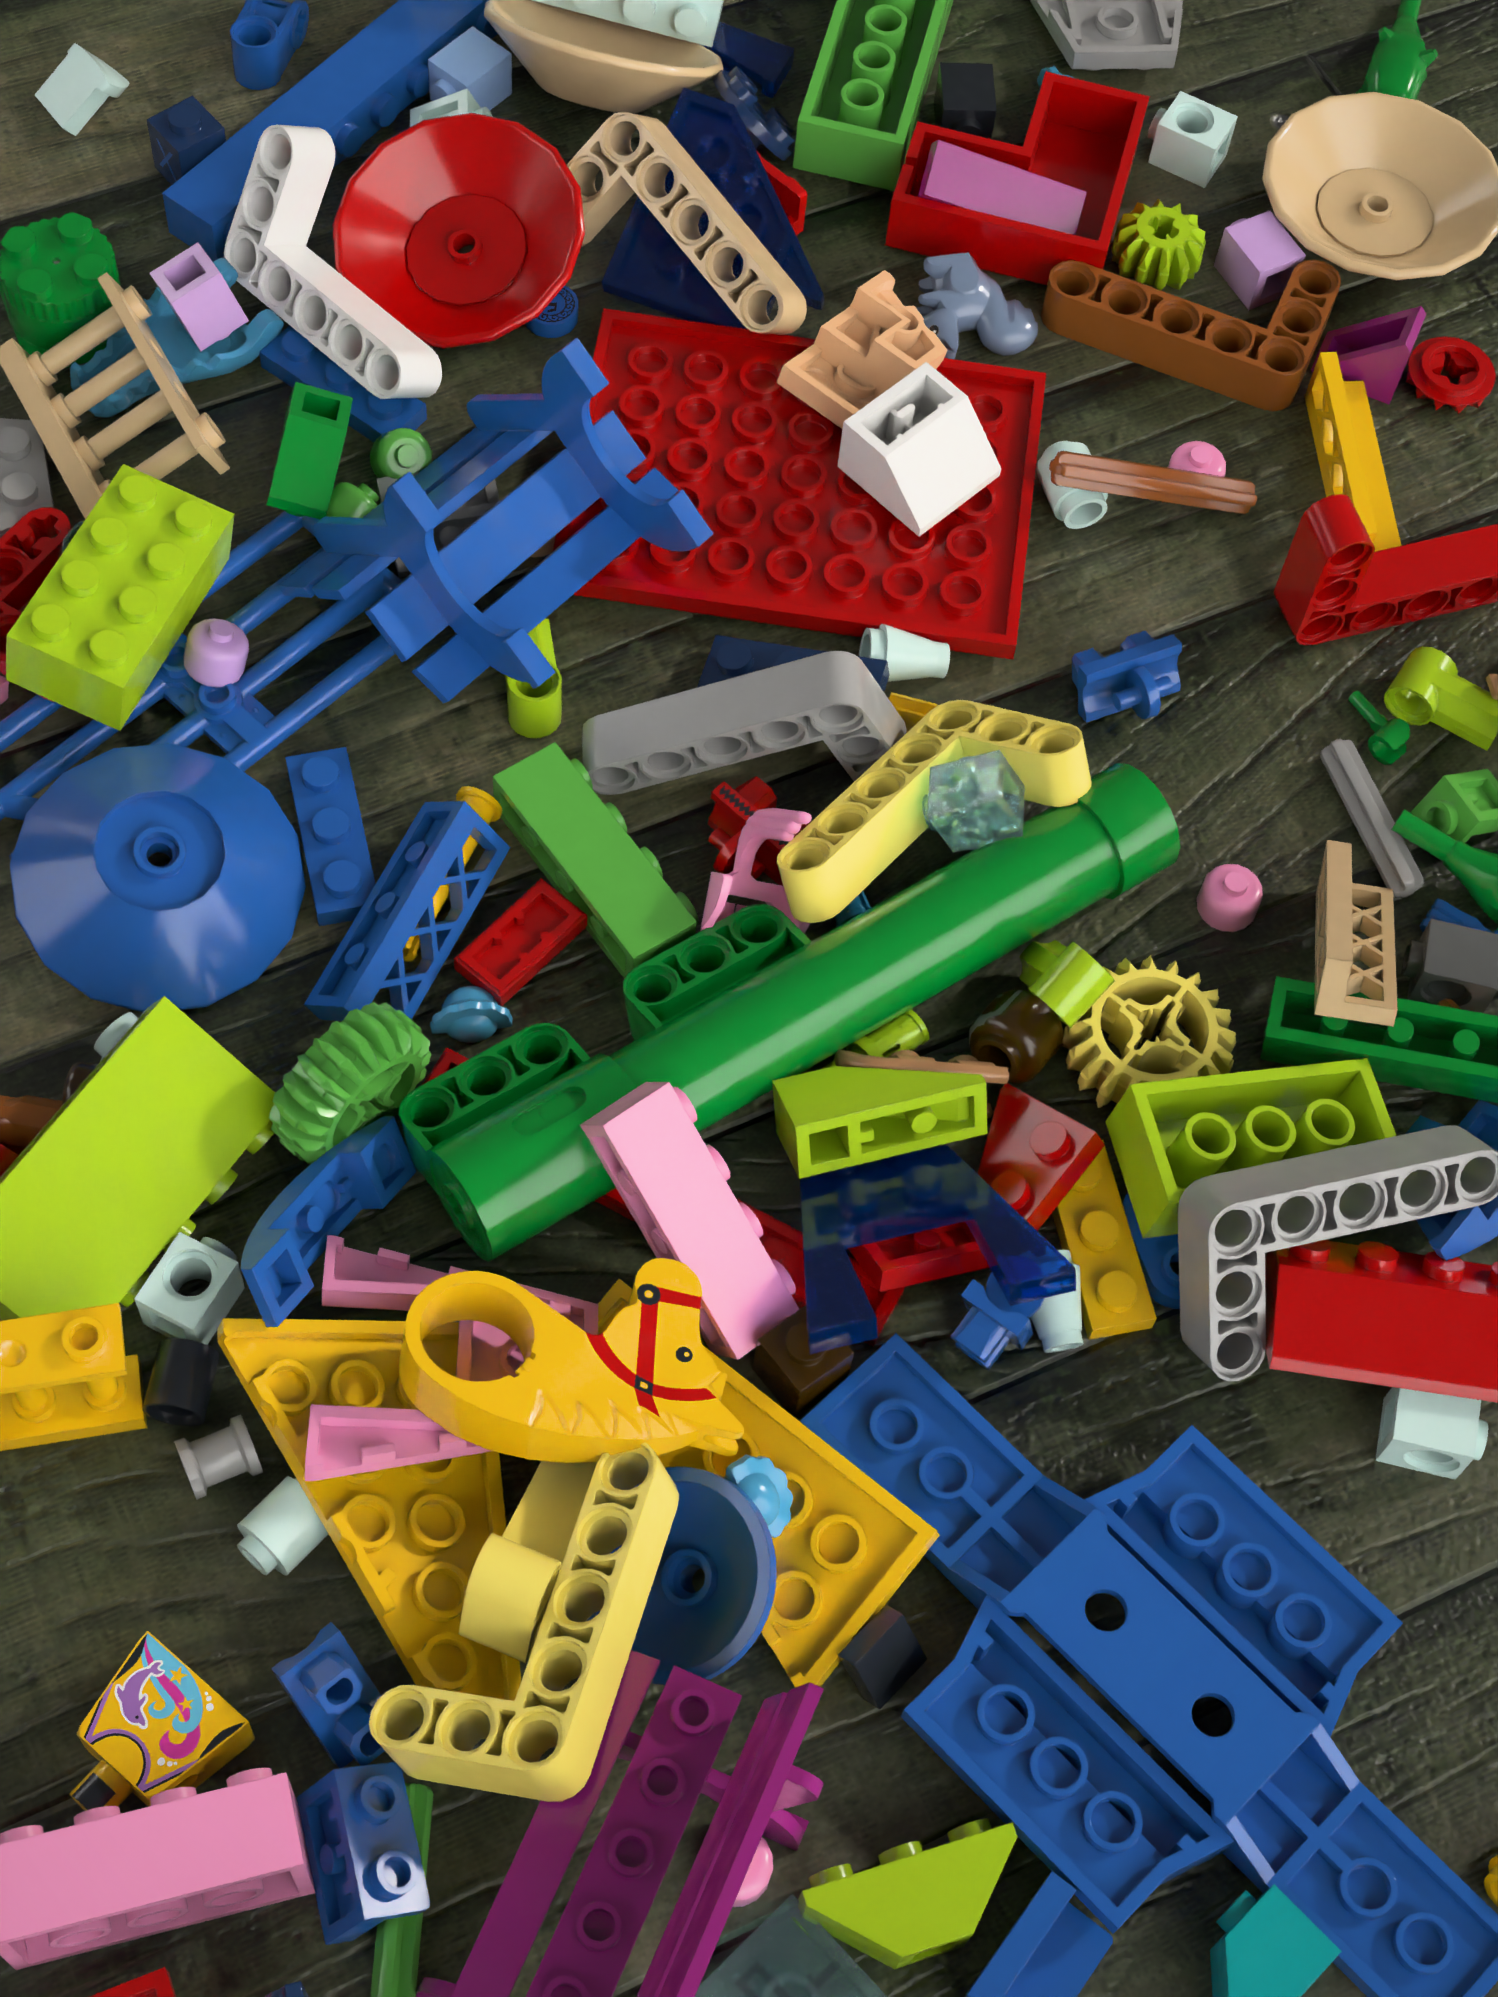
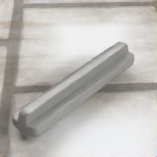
M1341 738L1332 741L1329 746L1321 750L1320 758L1386 887L1393 889V897L1405 898L1412 895L1424 884V878L1402 836L1391 830L1395 822L1354 743L1351 740H1342Z

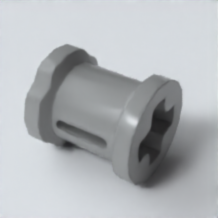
M241 1415L230 1418L229 1427L189 1442L183 1437L174 1441L196 1500L207 1495L208 1487L244 1472H249L252 1476L263 1473L254 1445Z

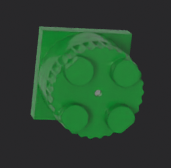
M69 212L61 216L60 219L53 217L50 220L41 219L39 222H31L26 227H11L1 240L0 298L17 343L30 355L35 351L41 354L45 353L112 306L97 278L107 272L120 285L112 244L107 240V236L101 234L98 228H93L90 218ZM107 339L74 362L77 364L89 362L97 351L106 348Z

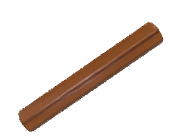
M1068 451L1058 452L1055 459L1051 460L1049 465L1051 482L1056 486L1237 514L1248 513L1251 506H1255L1257 502L1255 485L1249 480Z

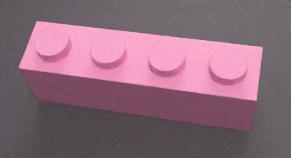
M645 1082L580 1124V1126L589 1138L601 1163L656 1258L673 1259L684 1263L699 1278L702 1286L699 1328L710 1351L715 1355L738 1360L756 1347L757 1339L800 1310L792 1297L796 1292L795 1284L787 1270L777 1260L770 1259L759 1239L763 1236V1229L758 1218L746 1204L738 1203L726 1182L730 1179V1171L726 1162L714 1147L705 1145L693 1123L697 1121V1114L689 1098L678 1087H672L670 1082Z

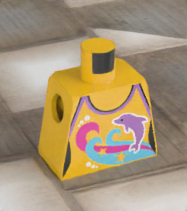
M147 1631L137 1642L77 1731V1736L84 1747L99 1763L69 1795L85 1811L103 1806L119 1807L132 1792L149 1807L151 1806L150 1798L160 1792L179 1787L197 1788L245 1750L255 1740V1736L249 1721Z

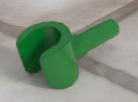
M1360 691L1353 692L1349 696L1348 701L1370 724V728L1375 732L1368 739V748L1371 754L1384 765L1393 764L1406 753L1407 747L1405 742L1410 736L1409 725L1400 718H1393L1388 721Z

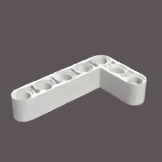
M269 126L263 131L259 139L225 243L224 258L237 271L238 277L236 281L374 396L380 399L424 398L432 396L439 388L442 379V366L435 351L306 246L334 166L335 146L331 136L326 130L319 127Z

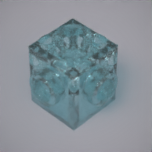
M1000 750L963 757L956 761L930 767L929 793L924 795L922 801L923 814L928 827L940 834L953 853L962 850L979 849L988 843L1006 838L1022 837L1025 785Z

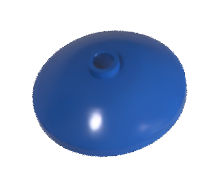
M678 1466L665 1468L677 1487L679 1493L678 1507L631 1649L632 1651L660 1660V1665L652 1681L653 1684L659 1685L666 1684L674 1665L706 1680L712 1679L733 1666L746 1654L760 1635L768 1619L776 1588L775 1549L770 1531L760 1510L751 1498L731 1481L712 1472L692 1467ZM621 1546L615 1548L611 1553L617 1551ZM702 1568L705 1574V1581L703 1587L696 1592L693 1588L692 1579L695 1572ZM600 1611L592 1614L587 1621L593 1619Z

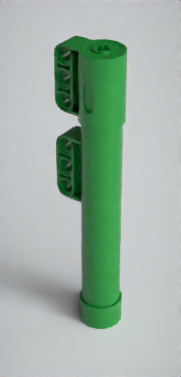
M1116 763L1091 777V788L1085 795L1078 798V803L1063 807L1051 806L813 941L782 911L774 906L755 904L744 907L716 922L713 927L698 932L640 964L627 974L623 981V993L630 1033L635 1041L607 1056L599 1053L590 1058L572 1036L559 1025L537 1023L524 1028L407 1094L399 1105V1117L412 1162L436 1191L453 1224L467 1244L480 1258L490 1262L616 1189L580 1124L645 1082H670L672 1087L681 1089L691 1101L697 1114V1121L693 1124L698 1133L773 1090V1080L801 1074L832 1056L838 1050L846 1048L1102 898L1115 899L1174 864L1178 859L1181 847L1178 827L1171 808L1160 790L1143 772L1130 764Z

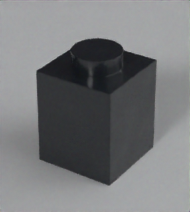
M940 62L934 97L935 126L992 139L997 112L993 64Z

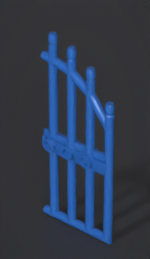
M285 511L230 551L229 560L203 601L302 527L315 536L313 525L319 519L308 516L298 517ZM323 547L227 618L226 621L237 625L246 635L293 600L296 596H285L278 585L322 551ZM386 567L346 601L338 600L246 670L237 682L220 688L203 685L189 676L184 667V651L187 637L182 633L123 728L164 697L185 718L149 745L171 743L188 747L205 734L226 753L223 758L245 772L395 655V652L382 635L378 636L276 716L253 697L385 596L402 580ZM36 695L0 721V753L63 705ZM93 719L0 789V821L5 817L24 821L26 813L39 800V798L32 796L119 730ZM13 850L12 853L9 855L10 860H11V858H12V855H13L14 850Z

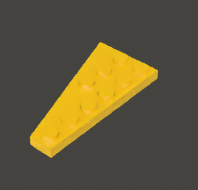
M621 1279L616 1281L598 1303V1335L607 1329L619 1311L628 1306L632 1288ZM703 1345L713 1358L717 1370L728 1373L720 1402L744 1427L742 1438L735 1439L738 1444L737 1453L733 1456H724L687 1445L675 1451L657 1456L665 1468L678 1466L692 1467L709 1471L722 1477L726 1475L728 1465L744 1455L753 1457L765 1456L770 1458L774 1467L786 1473L788 1480L787 1488L793 1494V1501L790 1507L791 1520L784 1527L780 1536L772 1538L776 1556V1588L772 1607L761 1633L774 1651L795 1688L809 1682L821 1687L841 1662L838 1654L885 1606L940 1535L935 1528Z

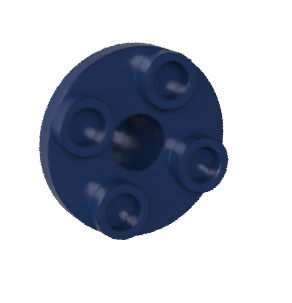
M736 66L730 73L720 70L712 78V81L727 104L719 112L707 113L703 118L704 127L699 131L698 136L706 154L715 163L719 162L720 142L724 137L732 134L745 145L755 150L763 143L773 154L785 161L794 152L791 145L795 141L791 135L794 132L792 126L775 107H771L767 112L757 102L758 98L755 95L758 89L739 67Z

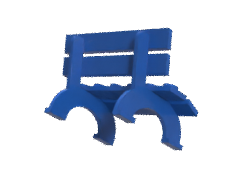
M577 337L551 356L546 362L542 373V393L476 395L467 403V412L476 427L413 477L409 471L387 488L384 501L363 518L324 516L313 525V532L323 550L280 583L278 587L285 596L312 598L316 594L320 599L346 601L400 557L411 574L365 611V613L401 662L408 660L444 628L450 625L456 634L411 671L442 703H446L489 666L510 678L529 683L533 689L542 685L555 671L528 633L639 537L663 549L682 552L699 547L714 533L684 490L679 491L655 467L648 470L634 483L626 477L646 457L613 410L607 412L594 424L592 423L589 407L590 400L605 388L609 382ZM555 431L565 445V448L440 551H437L433 529L545 437ZM601 497L607 504L605 508L482 612L473 605Z

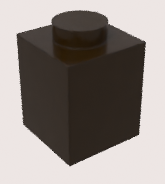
M809 1302L757 1339L752 1369L784 1409L793 1417L798 1418L827 1397L848 1377L854 1352L816 1306Z

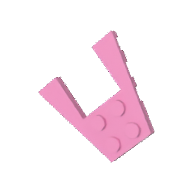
M327 1235L322 1284V1306L409 1311L417 1295L433 1281L452 1273L469 1270L450 1266L449 1273H444L410 1264V1255L379 1248L378 1254L375 1255L344 1247V1238ZM519 1284L585 1332L598 1335V1304ZM472 1320L459 1321L457 1378L468 1381H492L507 1375H511L514 1378L518 1376L515 1374V1370L524 1363V1358L519 1347L510 1336L484 1322ZM311 1404L305 1458V1481H317L491 1451L451 1434L416 1409Z

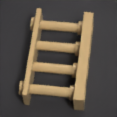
M107 272L97 279L112 306L43 354L35 351L30 355L13 338L0 346V365L85 519L111 482L110 479L104 480L99 471L105 465L103 459L172 411L185 433L134 469L160 480L198 453L220 475L230 469L219 449V446L226 442L222 433L207 413L204 412L201 415L198 413L145 321L152 316L148 305L132 285L124 290ZM123 327L126 328L136 346L135 349L67 396L55 392L52 384L58 381L56 375L58 372ZM147 369L150 370L161 389L90 439L85 435L80 437L75 426L81 423L80 416Z

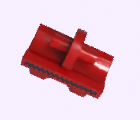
M757 776L735 789L723 781L711 791V799L715 801V806L708 818V825L714 831L709 836L708 841L720 851L713 865L714 870L718 873L728 874L733 872L739 837L748 818L756 810L776 808L777 797L772 788ZM801 824L800 831L794 834V837L798 835L808 824ZM766 839L756 852L751 876L756 879L764 872L778 885L783 886L777 865V856L790 841Z

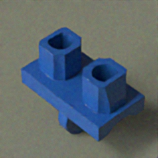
M1146 631L1127 636L1125 641L1120 644V652L1104 657L1099 651L1091 648L1074 654L1072 657V681L1078 689V714L1086 723L1131 707L1141 719L1157 716L1161 707L1160 698L1180 691L1181 682L1177 661L1178 656L1182 652V643L1174 634L1155 640Z
M1008 1261L1000 1264L991 1272L986 1283V1292L983 1285L972 1279L961 1295L968 1313L951 1335V1338L956 1342L955 1346L988 1371L1009 1342L1023 1350L1033 1336L1029 1318L1040 1310L1045 1299V1284L1036 1268L1024 1261Z
M330 1622L322 1628L315 1640L306 1649L293 1657L281 1660L271 1668L331 1761L338 1768H343L353 1759L361 1766L368 1765L385 1751L373 1738L369 1727L371 1710L381 1697V1694L340 1630Z

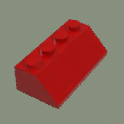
M1328 1239L1267 1252L1265 1260L1266 1355L1269 1369L1498 1403V1261L1492 1265L1463 1261L1459 1257L1446 1261L1439 1257L1435 1251L1421 1255L1396 1251L1394 1248L1380 1242L1366 1241L1359 1245L1333 1242Z

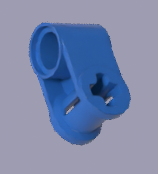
M282 0L245 1L243 9L230 29L234 75L236 81L241 86L252 90H264L275 86L281 80L284 70L296 49H299L307 32L309 7L306 1L294 0L293 3Z

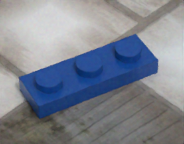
M290 325L259 352L261 367L292 388L296 381L352 397L353 401L348 426L372 442L381 434L396 428H410L415 431L427 420L425 403L417 398L380 399L374 396Z
M341 747L285 757L318 925L325 926L352 921L356 918L376 883L347 748Z

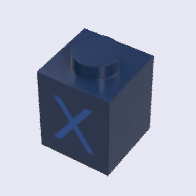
M193 95L147 119L154 166L171 185L226 141L224 127Z

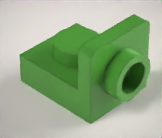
M1489 769L1444 775L1411 813L1454 840H1460L1463 843H1466L1471 836L1498 831V781Z

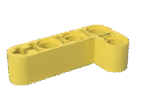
M541 1461L502 1537L491 1533L479 1553L465 1593L459 1635L528 1663L597 1462L563 1463Z

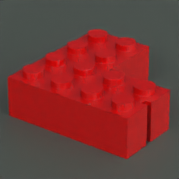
M1046 71L1023 147L917 121L906 154L905 164L902 166L892 197L885 246L930 257L969 252L979 269L1044 285L1048 284L1052 268L1063 261L1074 260L1104 269L1150 96ZM941 140L1086 191L1076 235L918 197L931 144Z

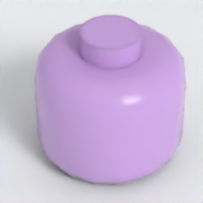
M215 618L203 620L195 624L188 634L184 651V667L190 677L203 685L220 688L230 683L233 684L240 679L244 672L249 652V640L243 630L234 623Z

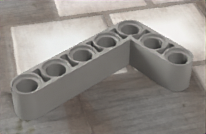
M829 651L594 716L583 724L582 761L591 778L594 792L615 795L823 740L852 780L856 781L907 733L904 720L862 660L855 654L846 651Z
M1446 1125L1205 1176L1195 1180L1183 1192L1178 1206L1180 1331L1183 1342L1219 1378L1226 1381H1240L1249 1377L1259 1368L1266 1350L1265 1253L1488 1203L1498 1195V1152L1467 1130L1457 1125Z

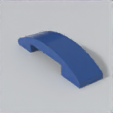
M386 1116L374 1121L323 1154L301 1172L275 1198L256 1223L244 1247L241 1258V1271L266 1327H278L314 1287L307 1269L326 1250L327 1235L338 1236L362 1209H383L416 1173L394 1116Z

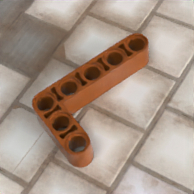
M1314 259L1299 263L1289 278L1268 328L1265 329L1092 265L1070 260L1056 264L1050 271L1041 319L1050 331L1257 408L1268 411H1280L1289 407L1295 399L1327 325L1340 288L1341 278L1338 271L1324 261Z

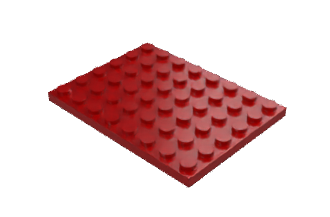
M603 308L593 360L609 384L590 400L589 407L592 423L594 424L607 412L613 410L646 457L626 477L634 483L648 470L655 467L679 491L684 490L714 534L699 547L682 552L663 549L639 537L573 595L862 637L866 628L879 629L881 624H886L935 642L948 643L950 651L1013 660L1017 645L1046 373L948 358L943 359L936 370L968 396L1001 466V473L998 478L919 537L837 467L843 429L776 383L783 365L813 345L816 339L791 335L761 334L743 328ZM601 497L556 534L553 551L607 506Z

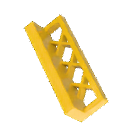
M1320 352L1304 397L1326 497L1337 494L1349 496L1375 546V552L1402 546L1364 381H1343L1337 352Z

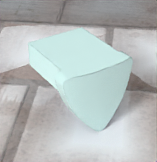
M74 43L67 51L68 55L35 93V96L64 130L76 136L109 96L118 98L130 83L104 61Z

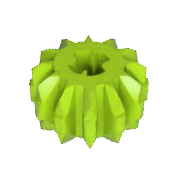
M1158 198L1150 208L1143 203L1137 202L1131 213L1123 214L1122 219L1117 224L1111 249L1113 254L1112 261L1119 264V275L1122 277H1134L1136 282L1144 285H1153L1155 289L1160 291L1166 285L1180 290L1183 283L1187 279H1193L1195 273L1200 269L1206 244V232L1198 228V215L1182 214L1180 203L1173 208L1164 207Z

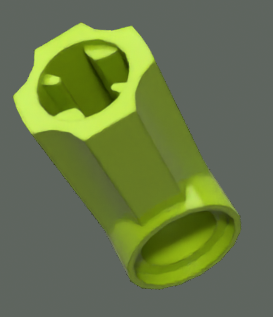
M546 618L532 629L528 635L552 666L555 673L542 685L534 689L527 682H521L504 675L507 691L508 721L515 732L527 738L549 736L557 730L561 723L562 676L556 666L549 619Z
M1423 646L1415 648L1405 660L1384 695L1386 708L1393 716L1406 721L1407 724L1421 726L1431 721L1486 751L1490 748L1498 734V700L1493 699L1491 693L1458 676L1456 664L1448 655L1438 649Z
M1057 940L1050 943L1033 941L1019 956L1022 962V972L1019 979L1034 996H1038L1058 1015L1059 1019L1070 1028L1115 982L1114 978L1094 958L1073 941L1067 947Z

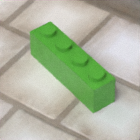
M554 742L493 776V796L502 807L500 818L553 887L588 915L586 930L624 979L635 967L696 934L698 915L691 901L680 891L674 893L664 881L662 869L654 854L645 846L638 848L627 834V826L620 811L611 802L604 804L593 790L592 781L587 770L578 759L573 758L569 760L557 743Z

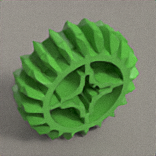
M372 1002L364 1005L361 1010L356 1008L349 1011L343 1021L332 1022L329 1030L320 1038H314L313 1045L305 1054L297 1056V1064L292 1071L286 1073L283 1077L284 1086L274 1094V1105L271 1108L269 1119L272 1121L271 1130L280 1138L279 1142L294 1156L312 1164L331 1148L365 1126L382 1117H395L399 1115V1105L404 1097L413 1091L416 1085L425 1078V1067L430 1062V1041L421 1033V1028L401 1010H395L387 1002L379 1005Z

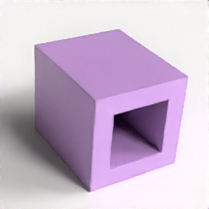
M1267 211L1249 219H1239L1230 226L1225 227L1214 267L1249 311L1281 298L1294 268L1304 261L1306 255L1273 213Z
M198 242L150 272V275L176 317L200 351H203L217 341L225 339L234 330L249 321L220 271Z

